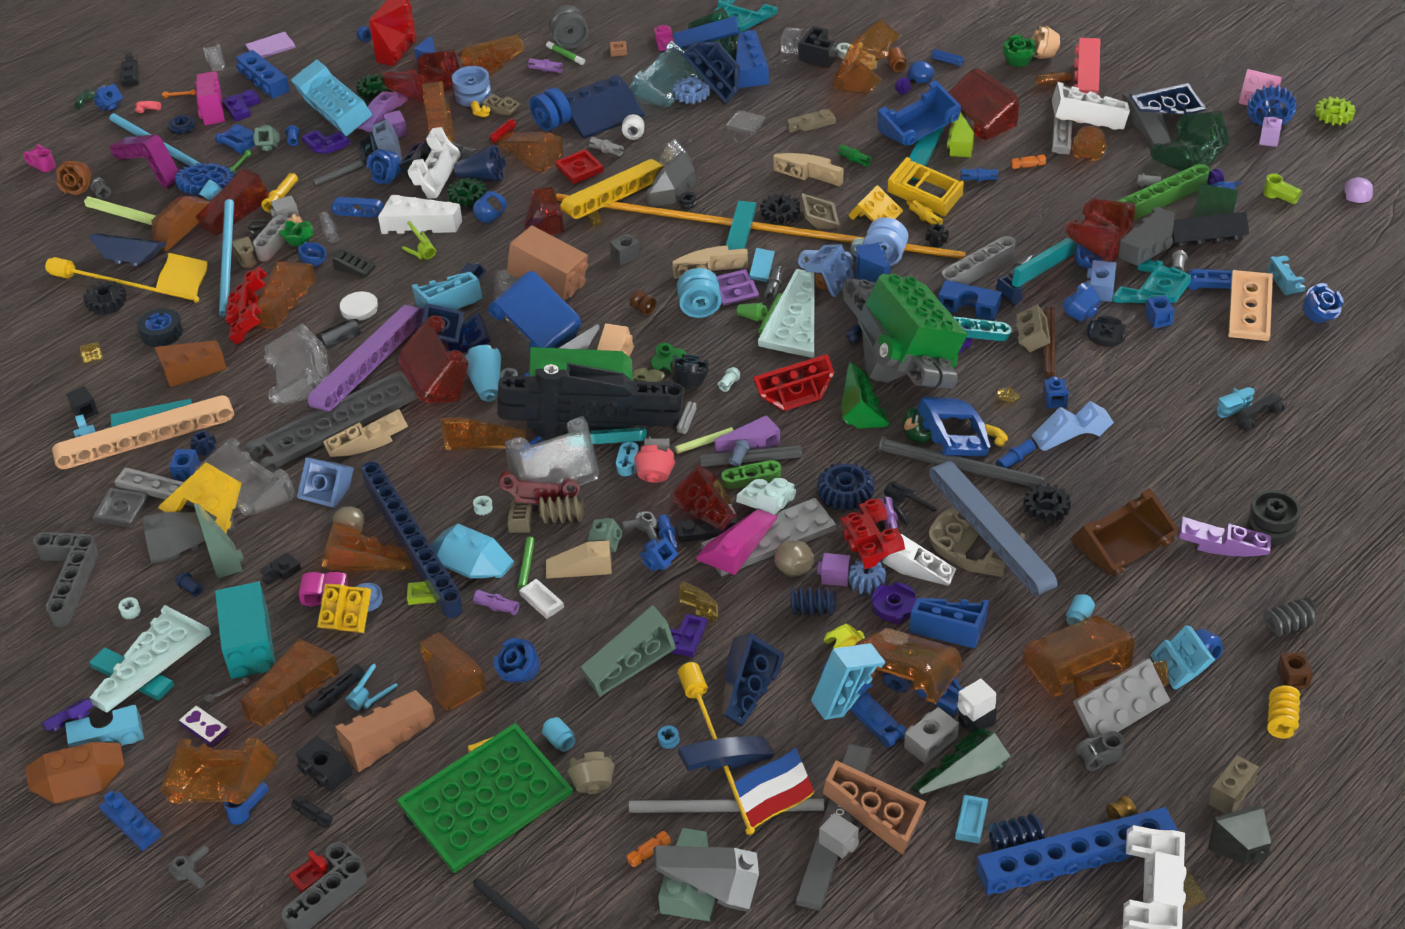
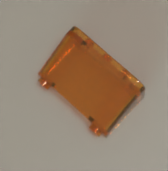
M1090 616L1086 620L1037 640H1031L1025 646L1023 660L1051 697L1054 698L1063 694L1061 687L1065 682L1073 683L1074 675L1108 660L1112 665L1118 664L1121 669L1132 665L1135 639L1129 632L1105 618Z
M881 628L855 643V645L871 643L884 659L885 664L882 668L877 666L871 674L872 676L875 675L877 670L912 680L914 689L919 690L922 688L927 693L926 700L936 704L962 667L961 656L956 648L892 628Z
M247 738L242 750H211L205 744H202L200 748H196L190 745V739H179L160 791L168 796L169 801L177 804L182 803V801L231 802L240 804L248 800L275 769L278 757L258 738Z

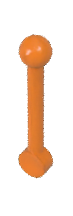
M192 89L191 91L173 93L163 92L162 96L163 98L189 94L195 96L196 90Z

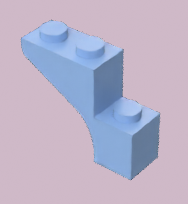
M1089 401L1076 415L1059 407L1032 434V437L1039 448L1046 451L1080 434L1091 433L1100 437L1114 422L1104 408Z

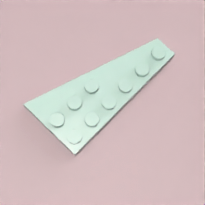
M800 269L795 270L758 339V346L814 358V272H806Z
M164 605L161 609L162 614L150 622L151 627L149 630L142 632L124 654L125 659L121 664L117 663L113 668L114 673L110 678L104 679L90 696L92 705L107 713L210 636L209 627Z

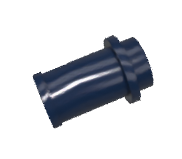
M181 572L177 575L176 583L179 588L186 589L194 597L202 593L203 585L195 581L189 572Z

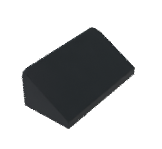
M373 133L359 142L365 164H367L368 156L378 149Z
M348 319L317 333L316 336L326 348H330L359 335L361 331L355 320Z

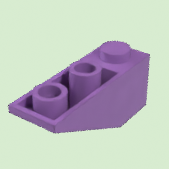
M766 415L715 439V453L733 452L734 442L738 441V439L747 441L750 444V450L776 447L780 445V429Z

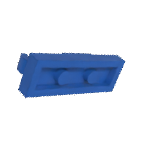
M110 791L104 796L105 802L99 805L101 812L142 851L162 837L161 831L119 791L116 794Z

